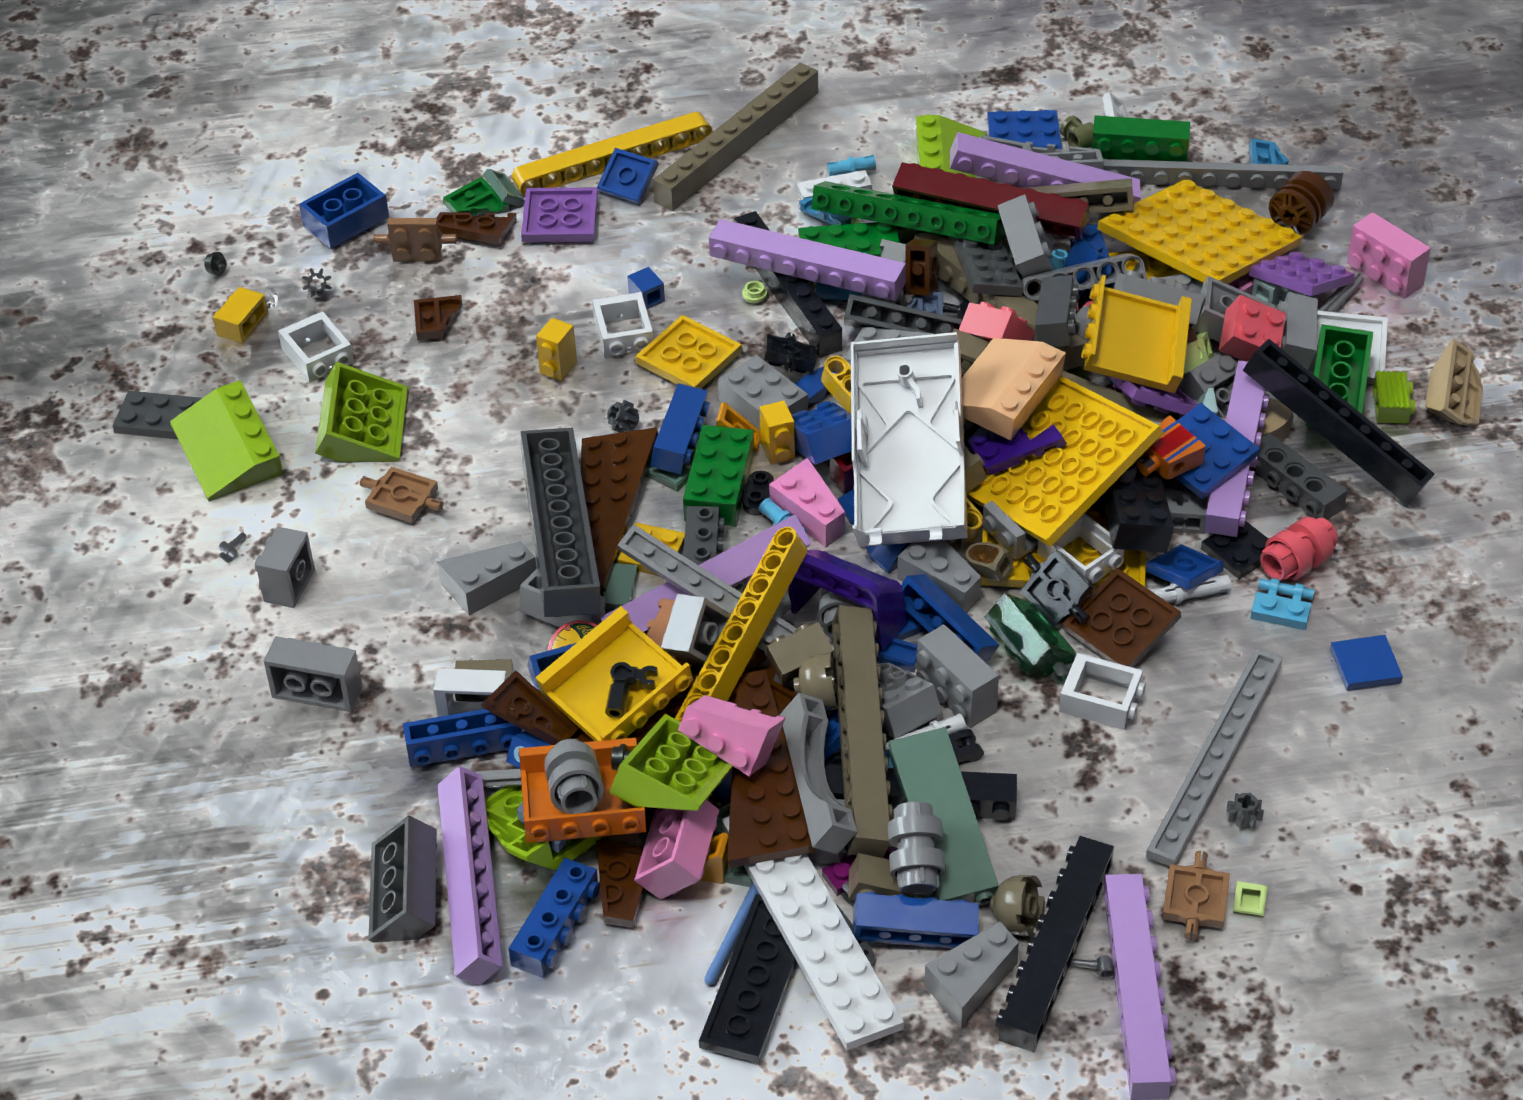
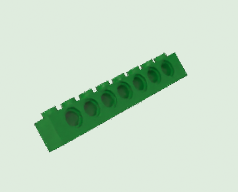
M828 181L818 183L813 188L811 207L813 210L989 244H996L1004 240L1005 229L1001 216L997 213Z

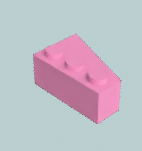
M808 458L769 484L770 499L783 510H788L792 515L796 514L802 527L807 529V534L824 547H828L845 534V511Z

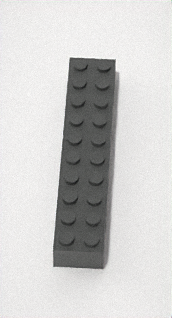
M573 427L521 431V455L544 617L600 613V583Z

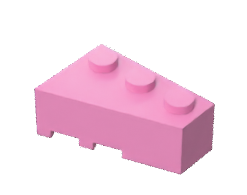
M704 695L687 706L678 731L747 776H750L767 764L786 718L761 714L760 710L756 709L746 710L737 707L735 703Z

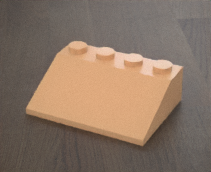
M993 338L962 377L963 418L1008 440H1012L1062 375L1066 353L1044 342Z

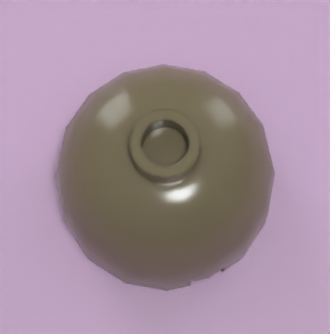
M831 653L811 656L800 666L799 677L793 678L795 695L800 692L823 700L825 711L838 710L837 695H835L836 674L833 657H831Z
M1012 876L999 885L995 895L991 898V912L995 915L996 921L1001 922L1011 934L1020 936L1036 935L1033 932L1034 927H1037L1041 914H1044L1045 910L1044 896L1038 895L1037 887H1043L1037 876Z

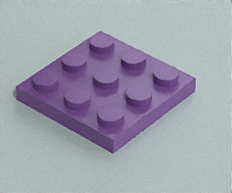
M526 188L521 231L522 242L594 241L598 188Z
M1289 252L1288 255L1276 256L1272 260H1262L1261 263L1251 266L1249 276L1314 296L1353 283L1355 273L1346 271L1344 266L1328 265L1322 259H1309L1304 257L1303 253Z
M1107 376L1114 383L1113 386L1123 391L1122 394L1124 396L1132 398V403L1142 407L1150 404L1159 412L1169 414V411H1173L1181 418L1198 405L1179 388H1177L1175 393Z

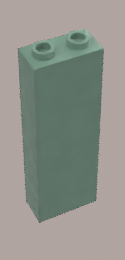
M946 727L889 741V756L904 803H929L935 811V817L942 820L943 841L934 846V848L944 852L945 873L939 877V887L933 891L935 898L946 901L966 900L970 903H979V905L989 903L999 885Z

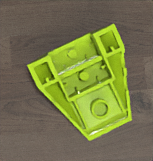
M522 786L503 787L485 799L488 828L508 853L527 862L557 871L564 858L573 860L595 845L596 840L600 841L602 836L568 839L560 852H555L550 847L549 841L526 843L524 824L517 818V809L523 801Z

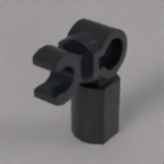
M625 662L614 664L610 670L613 683L609 689L605 709L606 715L612 718H621L625 715L630 687L641 685L646 690L656 689L655 680H647L649 676H658L657 667L646 666L638 669V667L630 666Z

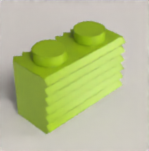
M1376 371L1373 383L1376 423L1408 424L1410 415L1415 414V400L1410 399L1413 394V382L1408 381L1407 372Z

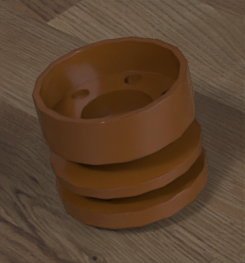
M1300 171L1295 173L1273 195L1269 201L1268 209L1274 223L1282 227L1291 228L1295 233L1302 236L1307 234L1332 208L1334 195L1328 182L1320 175L1311 171Z

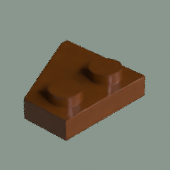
M455 295L414 300L417 340L442 338L463 305L462 296Z

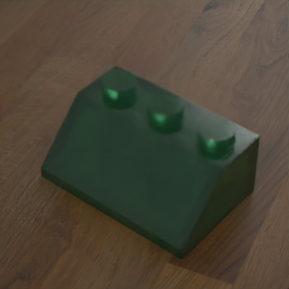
M1004 593L984 616L991 625L989 627L990 631L1004 641L1006 651L1012 656L1017 657L1020 661L1019 667L1028 675L1035 674L1045 678L1055 672L1053 669L1055 663L1063 662L1066 665L1074 662L1077 655L1076 651L1057 628H1054L1031 602Z

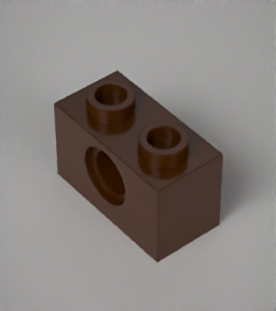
M913 239L906 244L905 294L929 296L937 289L938 240Z

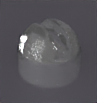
M267 288L260 292L265 294L267 309H270L271 306H276L278 297L273 288Z

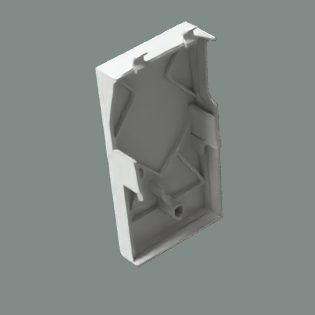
M957 332L851 342L852 463L854 470V525H852V529L859 547L968 538L961 353Z

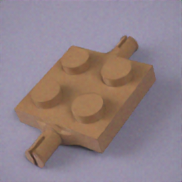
M388 218V234H373L374 244L389 245L393 262H441L442 244H457V234H442L438 227L437 218Z
M392 466L378 480L363 476L360 480L361 487L372 490L365 500L366 509L409 523H413L425 508L441 512L444 506L443 501L432 498L438 490L437 481Z
M1201 851L1195 853L1194 865H1169L1162 920L1185 923L1186 931L1184 936L1187 940H1190V934L1193 931L1192 941L1198 938L1199 926L1221 929L1224 927L1230 873L1214 871L1206 867L1208 854L1203 851L1202 860H1200Z

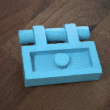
M1260 578L1258 589L1268 591V594L1256 592L1250 619L1306 630L1311 603L1301 601V599L1313 600L1315 590L1304 588V585L1299 583L1290 585L1280 583V580L1271 578V580ZM1277 593L1293 596V598L1290 599L1276 595Z

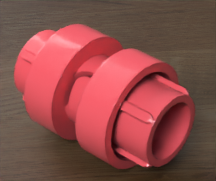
M1303 517L1290 525L1287 530H1282L1267 540L1265 549H1263L1260 557L1262 568L1270 578L1296 581L1310 572L1312 568L1318 567L1332 557L1338 542L1337 532L1334 526L1324 518Z

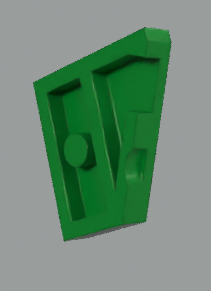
M482 177L443 197V204L451 212H469L472 216L485 215V213L496 214L509 211V204L502 202L493 188Z

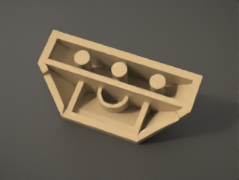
M1455 339L1449 342L1430 371L1425 407L1445 421L1459 425L1476 426L1479 424L1483 386L1479 371L1473 362L1475 360L1474 353Z

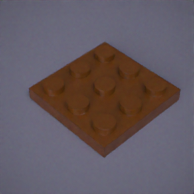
M1116 568L1082 603L1081 608L1090 616V620H1086L1087 623L1081 625L1071 615L1062 623L1063 630L1107 661L1133 668L1182 616L1180 610Z

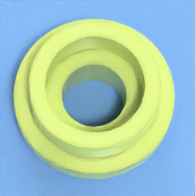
M750 281L745 285L742 296L747 302L759 303L766 299L767 289L759 281Z

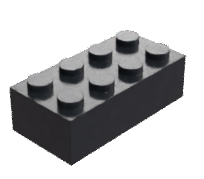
M1142 458L1137 459L1101 496L1113 549L1167 553L1174 525L1162 479L1156 471L1148 476L1141 474L1137 463Z

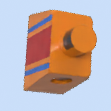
M1169 415L1159 424L1164 433L1141 455L1142 460L1137 463V467L1144 476H1148L1156 471L1164 479L1170 480L1201 465L1204 462L1206 445Z

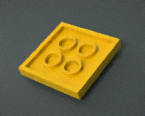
M681 315L635 356L636 364L676 385L679 383L702 389L742 352V344Z

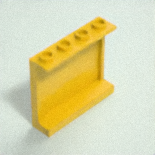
M1102 275L1099 283L1093 284L1090 293V299H1093V303L1090 304L1087 318L1091 319V322L1087 324L1084 338L1088 339V343H1085L1081 356L1085 359L1084 370L1175 393L1183 379L1192 298L1182 296L1176 306L1104 287L1106 275Z
M622 606L535 677L540 692L594 741L625 739L634 730L644 726L648 718L658 710L665 708L669 700L679 692L686 690L693 681L690 665L687 662L684 665L679 664L631 622L629 613ZM625 662L630 666L638 667V669L646 666L657 667L658 676H649L647 680H655L656 689L646 690L641 685L630 687L625 715L621 718H612L606 715L605 709L609 689L613 683L610 670L614 664Z

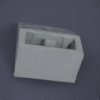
M1220 352L1189 371L1183 377L1179 387L1193 400H1199L1208 388H1214L1218 409L1216 415L1226 418L1238 363L1232 356Z
M891 663L880 665L881 671L878 687L882 688L880 710L884 711L883 733L893 738H898L942 714L934 684Z

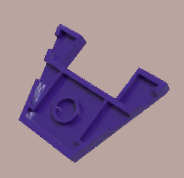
M1054 424L1031 440L1022 428L1019 429L1012 440H1008L982 426L967 440L974 452L984 461V467L990 475L1020 464L1021 459L1032 454L1038 457L1045 454V449L1056 445L1057 448H1060L1067 444Z

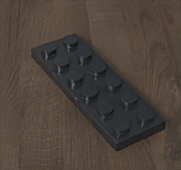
M755 894L699 1039V1048L755 1063L760 1062L797 962L759 894Z

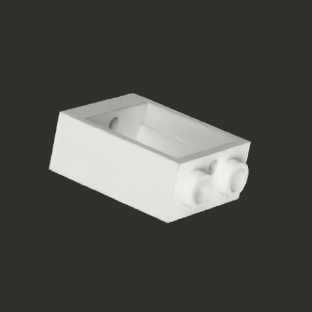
M641 292L592 300L594 321L604 358L638 353L653 341V331ZM636 318L641 320L643 329L608 334L605 323Z
M323 311L278 330L282 350L309 383L328 375L335 362L348 366L354 363L351 344ZM325 337H328L335 345V347L310 358L301 350V348Z
M1085 513L1051 547L1038 540L1037 553L1047 560L1055 550L1060 551L1091 584L1097 583L1104 575L1119 568L1124 560V550L1113 549L1109 532ZM1077 537H1081L1103 555L1087 566H1084L1062 547Z
M1077 653L1060 693L1059 712L1125 730L1129 719L1134 720L1138 708L1136 700L1142 699L1146 683L1142 682L1143 670ZM1085 677L1127 688L1123 703L1118 704L1079 693Z
M438 668L433 690L438 717L484 709L480 707L483 702L454 701L453 694L491 695L507 679L506 671Z

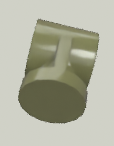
M1070 116L1061 124L1060 133L1067 139L1069 146L1089 148L1092 147L1094 124L1088 122L1082 125L1078 117Z

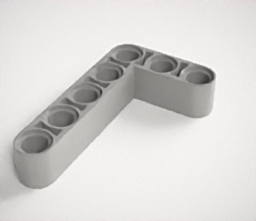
M1125 253L1024 277L1021 282L1024 287L1023 294L1030 300H1039L1042 278L1073 275L1074 284L1079 285V290L1092 288L1093 284L1099 283L1101 269L1107 264L1111 267V273L1106 277L1105 284L1116 282L1118 273L1127 274L1125 264L1130 259H1134L1136 263L1133 271L1142 273V279L1147 280L1143 260L1139 256ZM1085 270L1087 273L1086 280L1083 283H1078L1076 280L1077 273ZM1036 281L1038 290L1036 293L1029 295L1027 286L1029 283Z

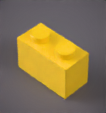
M238 287L213 316L217 336L243 343L268 314L265 294Z
M551 318L536 335L539 369L541 374L562 381L577 363L574 325Z
M785 401L759 406L760 442L770 465L795 459L794 420Z

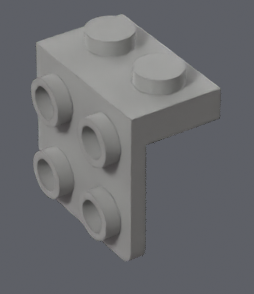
M993 501L983 505V528L1008 550L1016 560L1038 548V539L1024 532Z

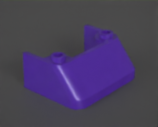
M807 550L800 567L788 587L791 613L797 614L820 588L872 609L874 621L877 623L876 639L880 651H883L907 624L904 592L898 581L845 561L826 551Z

